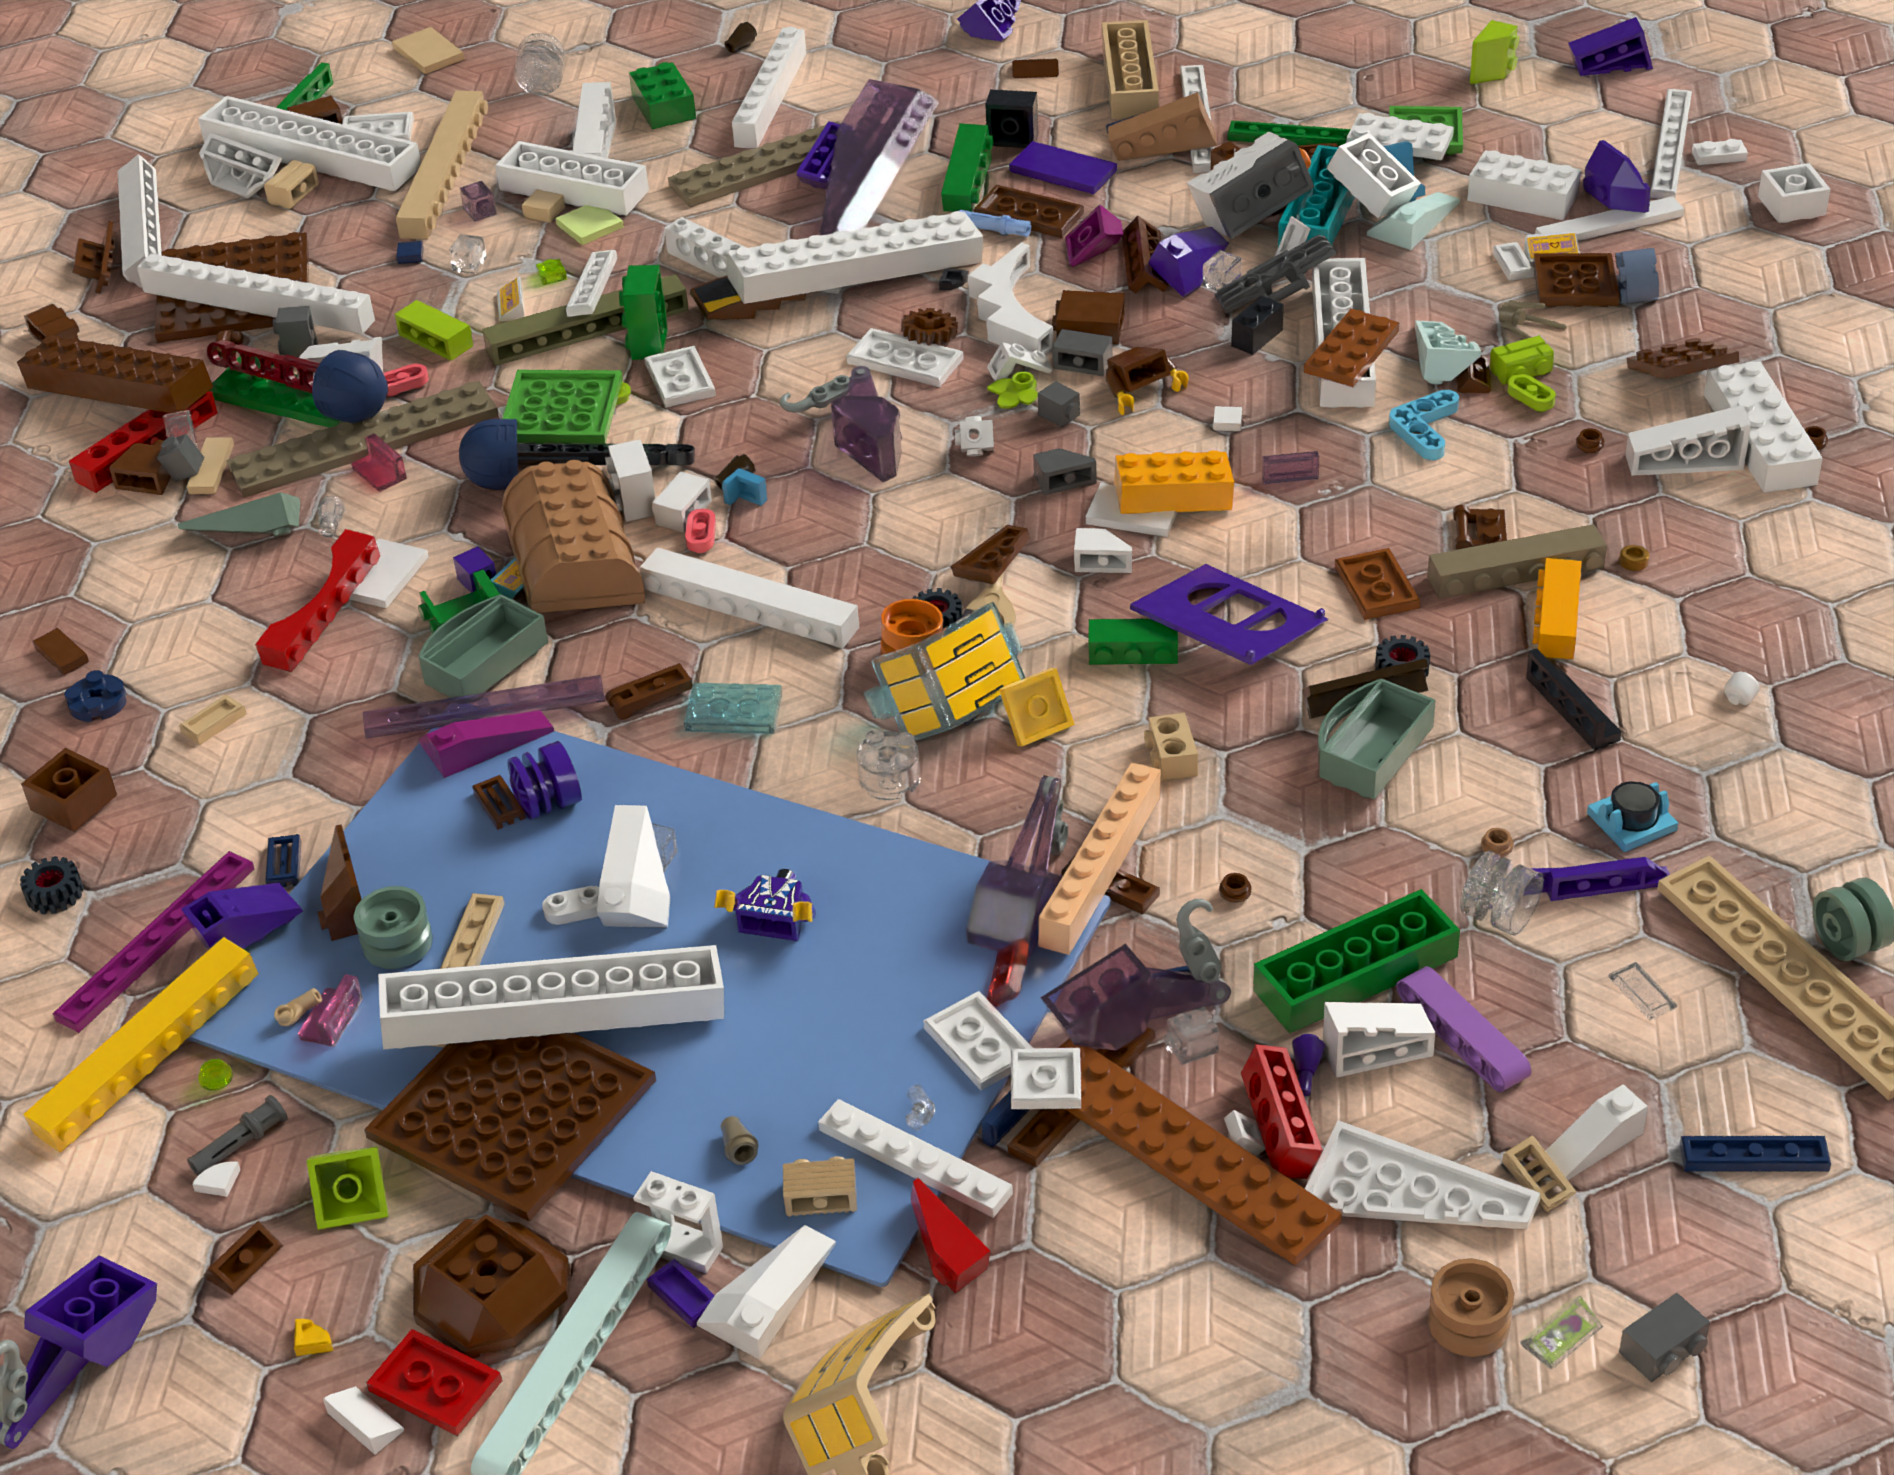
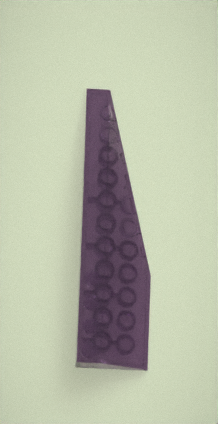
M872 79L867 81L836 131L837 140L833 148L834 157L831 160L832 169L828 177L825 195L826 204L822 212L823 222L819 230L820 236L833 234L837 231L857 230L867 225L939 103L930 94L917 88Z

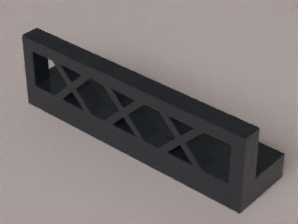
M1537 648L1529 651L1526 679L1594 751L1621 740L1622 731L1553 660L1549 661Z

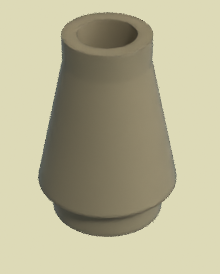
M730 1116L725 1118L720 1125L723 1133L725 1156L737 1165H746L752 1162L758 1153L759 1144L757 1139L746 1129L738 1117Z

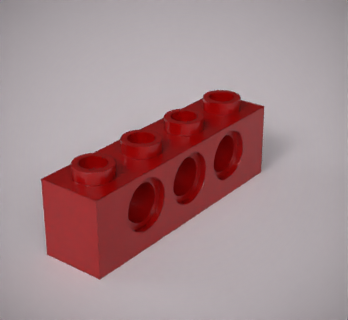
M1255 1044L1241 1071V1076L1271 1166L1286 1177L1307 1179L1323 1149L1290 1055L1285 1047Z

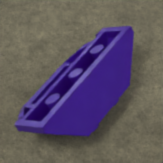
M828 121L797 170L796 176L802 183L822 189L850 184L865 159V153L855 138L852 128Z
M1600 140L1585 166L1584 190L1609 209L1642 213L1649 212L1650 187L1648 184L1643 183L1639 171L1630 158L1605 140Z

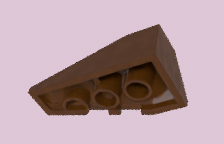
M342 824L336 825L320 895L323 910L317 911L321 929H329L332 941L358 934L354 913L356 906L362 900Z

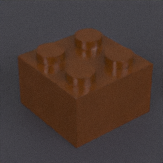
M64 748L21 783L31 811L73 832L117 796L109 768L67 748Z

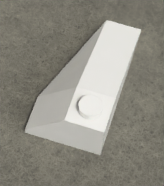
M804 1225L716 1293L697 1321V1326L760 1360L836 1245V1241Z

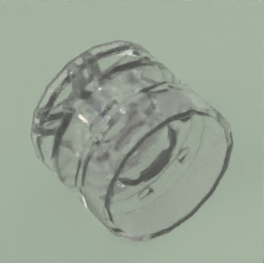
M544 33L531 34L522 40L518 47L514 70L515 79L522 89L534 95H547L554 92L560 86L565 64V51L561 43L553 36Z
M1487 851L1475 863L1465 882L1460 899L1461 912L1468 916L1475 915L1477 920L1483 922L1491 918L1492 927L1516 936L1528 924L1537 907L1543 890V874L1521 864L1513 868L1512 860L1505 857L1501 858L1499 854Z

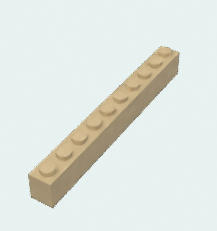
M455 91L396 216L399 237L401 239H429L432 230L436 228V221L442 214L443 205L448 201V194L454 188V181L456 177H459L460 168L465 163L467 152L471 150V143L473 139H476L477 130L482 126V119L488 112V103L484 100L482 91Z

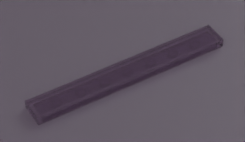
M601 675L364 711V732L366 739L439 728L454 722L605 702Z

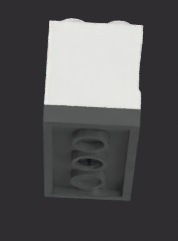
M1267 132L1256 139L1255 144L1235 152L1234 157L1219 162L1207 174H1200L1187 182L1204 224L1208 227H1213L1216 231L1231 239L1314 188L1308 172L1311 160L1306 151L1298 148L1296 143L1280 138L1271 132Z

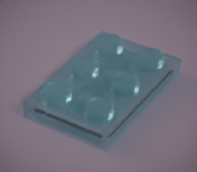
M693 683L684 721L685 732L775 734L782 698V686L768 684Z

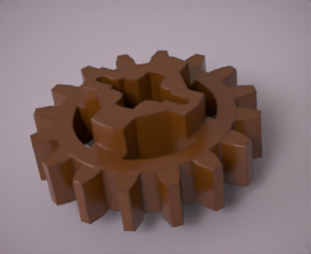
M926 308L925 311L918 309V312L909 311V315H904L901 322L903 337H908V341L917 340V344L926 342L927 346H930L931 343L941 345V341L949 343L950 339L956 338L958 329L956 317H951L949 312L943 314L941 309L935 311V308Z

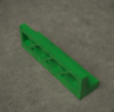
M321 62L276 108L287 111L288 107L319 99L334 84L330 64Z

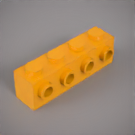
M1546 558L1545 570L1539 569L1537 587L1543 588H1537L1535 605L1541 607H1535L1534 624L1540 626H1534L1532 644H1538V650L1545 657L1574 660L1582 561Z

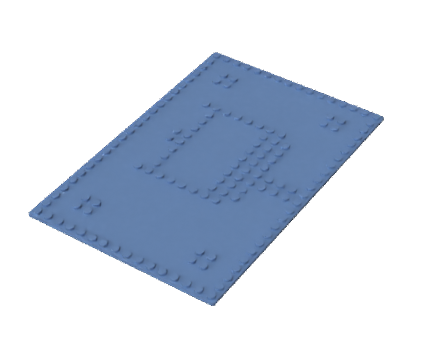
M454 703L428 733L454 722L502 715L466 704ZM556 731L446 778L443 777L419 743L345 828L344 835L361 899L375 890L388 886L407 887L415 890L423 897L433 934L432 946L427 954L412 965L399 969H384L372 965L364 957L358 934L332 941L329 929H321L317 911L323 910L320 895L330 846L289 894L302 908L303 912L295 916L290 923L281 925L268 933L261 941L254 942L244 948L245 951L251 954L259 975L186 1040L383 1110L444 1047L416 1046L401 1049H383L378 974L440 969L472 893L503 896L505 903L480 965L716 945L724 986V1019L575 1032V1034L655 1071L657 1081L570 1177L633 1199L651 1171L714 1193L721 1231L774 1249L806 1225L836 1241V1245L822 1267L878 1287H885L890 1282L920 1231L911 1203L912 1185L915 1178L819 1131L818 1121L840 1099L962 1159L982 1125L981 1120L989 1113L1011 1075L981 1091L924 1029L923 1020L980 991L1018 1033L1030 1043L1109 909L1110 897L1107 895L1103 896L1070 955L1038 947L1039 916L1060 881ZM556 741L561 742L576 771L582 800L561 809L553 798H550L551 812L545 815L539 808L540 816L538 818L530 820L526 816V819L520 821L517 817L514 818V824L508 825L507 822L502 823L503 828L497 830L475 797L472 786L501 775L512 791L507 764L508 759L516 756L522 762L523 753L528 752L535 759L536 763H539L538 749ZM493 785L492 787L508 811L513 810L497 785ZM483 789V792L489 799L490 803L492 804L498 815H501L500 811L498 810V808L496 807V805L494 804L486 790ZM615 805L647 806L671 897L668 928L603 926L599 916L560 925L549 923L544 917L542 908L543 901L549 895L587 886H600ZM780 869H789L796 875V880L802 883L803 893L810 896L816 911V917L812 922H801L798 941L739 933L736 911L728 912L725 908H714L715 895L717 890L722 889L730 890L737 894L746 887L751 886L757 876L776 877ZM312 988L318 990L322 997V1002L306 1011L294 1025L288 1027L281 1026L275 1020L274 1012L278 1006L287 1004ZM727 1117H738L741 1123L758 1141L757 1156L746 1165H737L725 1156L723 1133L720 1125ZM835 1156L845 1159L854 1158L857 1210L855 1212L849 1211L846 1213L842 1211L841 1213L835 1212L833 1214L828 1212L827 1214L820 1213L819 1215L814 1213L813 1215L806 1214L805 1216L800 1214L798 1216L792 1215L791 1217L786 1215L783 1198V1163H793L798 1159H806L810 1162L824 1161ZM925 1184L938 1198L940 1197L941 1191Z

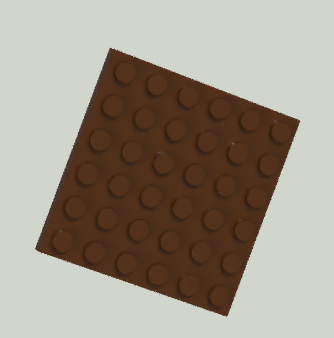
M292 232L288 235H269L259 239H241L236 242H217L213 245H194L189 248H171L161 251L162 256L180 258L182 260L202 262L214 266H223L230 269L245 270L247 272L309 283L307 232ZM157 295L155 338L157 343L218 335L220 331L230 329L248 331L273 327V319L276 318Z
M575 1033L449 1043L377 1115L364 1131L367 1139L530 1221L657 1080L655 1071Z

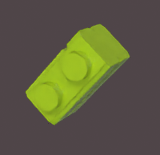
M1540 335L1506 344L1505 346L1495 347L1491 349L1490 371L1496 377L1498 376V380L1503 385H1507L1509 378L1517 374H1525L1531 377L1544 375L1553 370L1554 350L1546 344Z

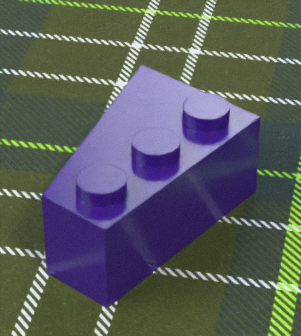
M1637 17L1568 42L1573 62L1580 76L1607 74L1613 70L1629 72L1635 68L1653 69L1645 34Z

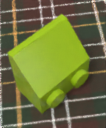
M1491 20L1474 39L1470 71L1471 84L1505 79L1511 71L1515 70L1518 62L1515 53L1520 37L1517 36L1518 26Z

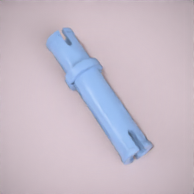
M965 210L959 211L965 212L978 229L1000 232L1001 235L1005 236L1014 234L1028 237L1031 231L1030 221L1012 219L1008 215L998 217Z

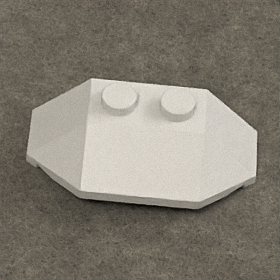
M209 133L199 152L211 185L247 199L262 189L265 183L274 176L282 160L276 155L213 133Z

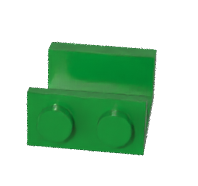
M484 570L473 573L476 591L434 606L425 590L419 592L422 604L418 605V610L423 621L428 620L432 634L442 624L463 610L500 595Z

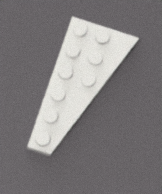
M1339 1120L1305 1187L1307 1191L1346 1217L1526 1230L1540 1201L1539 1192Z

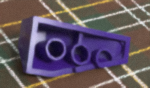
M979 0L958 17L957 20L960 22L963 31L971 37L1001 42L1013 32L1011 26L1015 23L1016 18L1014 15L1019 9L1021 0Z

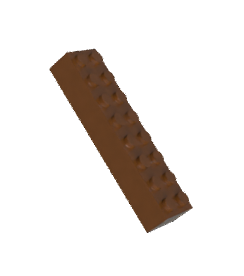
M57 335L46 337L43 343L27 351L25 356L17 361L28 389L180 415L213 388L203 360L175 356L169 353H157L150 350H138L131 347H119L113 344H101L94 341L58 337Z

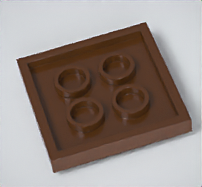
M1534 253L1533 265L1539 303H1544L1547 307L1619 306L1620 296L1612 253Z
M1700 338L1687 339L1685 344L1679 346L1677 344L1662 345L1660 347L1661 350L1657 351L1650 349L1640 350L1636 352V356L1626 358L1627 368L1662 379H1670L1740 362L1739 351L1728 349L1727 345L1717 346L1714 345V342H1702Z

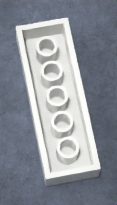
M518 141L495 165L499 190L526 196H531L536 189L563 194L564 203L576 207H583L585 205L610 210L617 215L627 216L649 191L645 165Z
M1760 361L1708 369L1704 396L1713 411L1716 412L1740 405L1745 407L1751 423L1745 463L1763 493L1818 485L1823 458Z

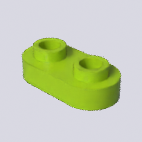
M1517 374L1509 378L1507 391L1515 399L1538 412H1545L1554 407L1556 393L1552 388L1525 374Z

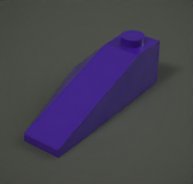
M1213 227L1176 233L1158 243L1148 265L1182 297H1185L1200 288L1215 263L1229 245V242Z

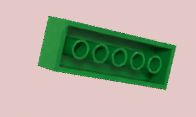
M1420 889L1254 963L1253 991L1291 1034L1324 1019L1325 1002L1359 1003L1396 986L1398 981L1426 966L1433 969L1457 958L1460 929Z

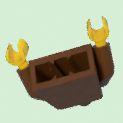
M1134 347L1107 360L1106 382L1114 397L1118 398V412L1121 415H1125L1124 406H1128L1132 412L1134 411V398L1130 394H1125L1126 392H1132L1166 376L1173 378L1171 388L1176 392L1181 390V385L1185 388L1188 385V374L1185 371L1176 370L1177 366L1166 355L1165 349Z

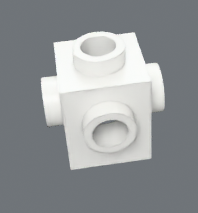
M980 416L965 417V421L960 422V429H955V445H961V453L967 452V456L975 457L983 456V451H994L993 420H982ZM977 434L979 437L971 439L970 435Z

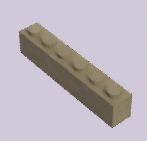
M1592 524L1429 555L1427 578L1439 599L1538 580L1539 569L1545 570L1546 558L1582 561L1581 572L1604 568L1607 544L1595 525Z

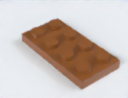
M1350 309L1305 362L1304 373L1354 387L1399 332L1400 322L1365 313L1362 310Z

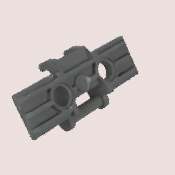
M1317 235L1289 251L1285 250L1255 268L1248 270L1247 274L1221 287L1214 295L1226 314L1261 296L1279 302L1303 288L1305 290L1310 288L1304 274L1309 269L1337 254L1336 250L1324 235ZM1286 276L1290 284L1273 293L1272 283Z

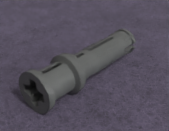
M267 1096L265 1103L254 1111L243 1113L241 1118H239L240 1123L195 1155L189 1157L187 1162L190 1168L199 1176L203 1171L218 1164L251 1139L260 1140L264 1137V1132L279 1121L283 1123L288 1120L284 1108L274 1096Z

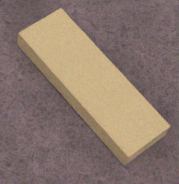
M232 437L205 439L201 449V453L205 458L198 474L190 477L187 485L189 494H216L227 465L226 460H229L234 447Z

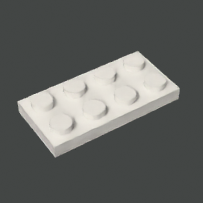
M1359 113L1347 136L1346 143L1370 133L1382 146L1408 141L1412 144L1413 156L1442 160L1453 137L1454 127L1446 126L1442 123L1431 124L1421 122L1420 120L1398 119L1394 116L1382 117L1375 116L1372 113Z

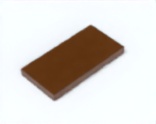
M996 184L974 208V212L998 217L1008 215L1012 219L1030 221L1031 231L1063 238L1084 214V206Z

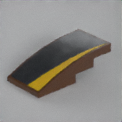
M728 275L711 280L690 290V295L706 319H754L756 310H780L781 301L805 300L806 293L744 304L729 281Z

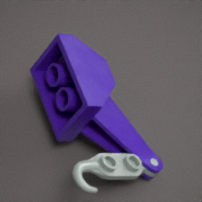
M98 1255L25 1311L24 1329L40 1336V1339L26 1367L20 1359L19 1347L13 1340H2L0 1342V1356L4 1353V1364L0 1366V1444L10 1449L18 1447L35 1423L89 1361L108 1367L132 1347L156 1302V1282Z

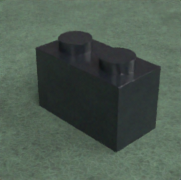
M1264 296L1257 299L1232 320L1231 346L1254 355L1283 331L1284 304Z

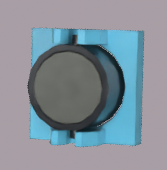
M1635 781L1621 783L1613 789L1610 797L1592 803L1587 808V814L1623 852L1673 833L1678 829V822L1668 813V794L1665 790L1659 792V784L1657 782L1650 785Z

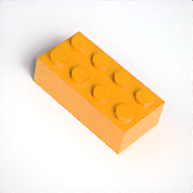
M1211 450L1197 453L1190 451L1167 454L1155 452L1153 454L1138 455L1127 453L1115 456L1114 485L1121 514L1232 510L1234 479L1226 452Z

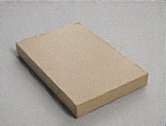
M432 27L392 41L393 49L424 74H429L464 60V53Z

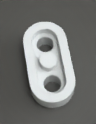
M587 886L549 895L542 904L545 919L551 924L560 925L597 917L599 887Z

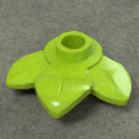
M1018 372L1013 375L1012 379L1001 378L987 387L988 391L999 395L997 404L1002 409L1014 408L1020 402L1030 405L1038 397V392L1035 390L1037 387L1036 380L1029 372Z

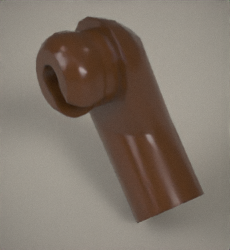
M232 329L220 331L215 342L225 340L240 345L243 343L244 336L241 331ZM217 347V353L222 358V351Z

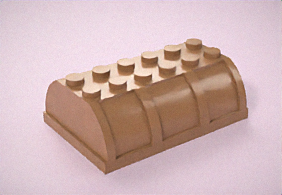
M570 460L562 464L542 462L539 465L527 467L512 479L503 496L502 515L529 609L537 613L645 603L644 583L638 568L635 566L634 553L624 533L622 517L614 502L610 482L598 467L589 462H581L579 460Z

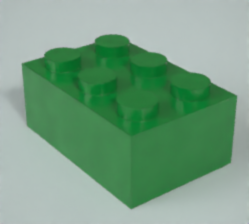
M663 62L658 66L642 67L636 71L629 72L632 97L651 129L696 119L694 94L673 62Z
M629 265L627 275L622 278L623 291H619L620 307L624 306L625 311L622 314L623 328H627L628 332L625 336L626 349L631 352L632 360H645V357L664 353L668 334L660 265Z

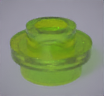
M211 1059L201 1066L198 1075L201 1087L209 1091H216L226 1087L233 1078L231 1067L221 1059Z

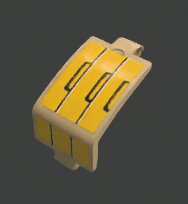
M930 1293L869 1321L850 1332L831 1347L803 1379L784 1410L783 1420L808 1475H821L832 1469H835L837 1475H889L888 1460L882 1454L871 1453L886 1446L888 1438L867 1384L876 1367L897 1339L903 1341L910 1340L934 1327L935 1306L932 1303L933 1299Z

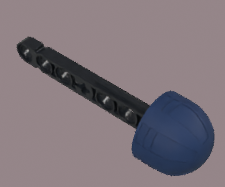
M488 419L475 424L465 433L459 447V461L465 475L476 485L490 490H506L509 483L518 474V465H539L542 462L562 464L570 460L589 462L593 465H606L605 458L610 457L608 446L615 444H517V419ZM642 444L649 465H690L695 461V448L692 445Z

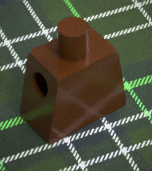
M156 440L153 445L136 443L125 451L109 467L115 489L163 495L171 478V475L157 459L164 441Z

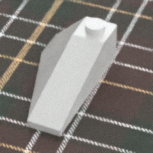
M615 805L600 879L597 914L603 926L668 928L671 897L664 876L647 806Z

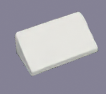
M356 1386L330 1394L323 1399L327 1413L374 1455L404 1431V1428Z

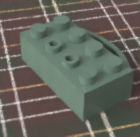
M502 594L463 610L442 624L423 645L419 654V661L424 683L459 703L466 705L474 703L476 698L526 659L537 654L538 650L548 643L544 616Z
M1384 679L1375 680L1354 690L1341 699L1328 712L1321 724L1318 737L1319 777L1330 781L1335 786L1355 791L1362 797L1375 799L1434 727L1436 700ZM1351 713L1349 717L1343 722V724L1337 729V731L1332 735V737L1326 742L1330 732L1335 727V725L1341 719H1343L1345 716Z

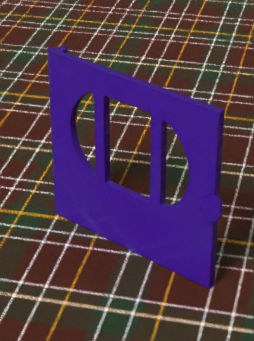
M1208 564L1202 565L1130 604V610L1250 665L1255 664L1328 621V618L1324 617L1325 610L1323 608L1318 609L1315 613ZM1223 588L1222 591L1196 605H1192L1187 598L1191 592L1198 589ZM1236 594H1241L1267 606L1237 624H1231L1205 612ZM1276 613H1281L1286 621L1282 626L1272 630H1248Z

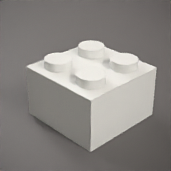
M1806 163L1763 170L1758 197L1778 223H1788L1794 220L1812 219L1826 215L1831 189L1811 164Z
M641 439L608 446L610 457L605 458L608 474L611 476L609 482L615 504L619 512L622 511L625 522L654 516L652 504L655 499L652 471Z

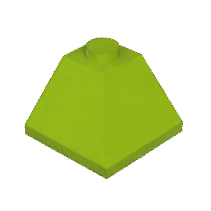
M378 1147L337 1151L311 1156L306 1160L318 1230L389 1217Z

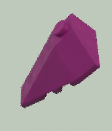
M539 710L454 722L424 735L419 739V743L443 777L446 778L554 732V727L542 711Z

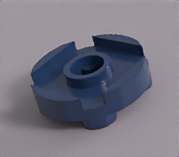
M100 670L89 672L86 678L76 682L64 693L70 714L74 718L85 722H92L91 717L101 716L102 720L108 719L119 713L127 701L125 697L127 693L123 681L116 676L103 674Z

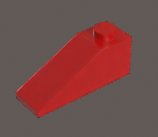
M917 1178L913 1181L911 1203L933 1275L940 1284L948 1285L956 1294L988 1269L991 1251Z

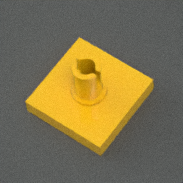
M1049 668L999 689L1017 746L1023 747L1075 725L1057 668Z

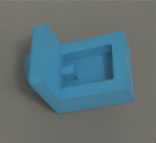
M738 468L722 483L725 504L731 505L738 498H742L762 506L768 500L765 478Z

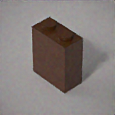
M1063 290L1061 300L1056 301V315H1053L1052 318L1053 331L1057 332V337L1062 329L1112 337V344L1119 345L1125 316V293Z

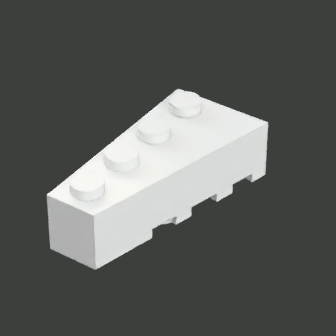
M611 82L583 83L576 132L573 138V150L570 151L608 158L616 127Z
M1744 405L1630 432L1628 433L1625 456L1631 475L1744 470L1751 423Z

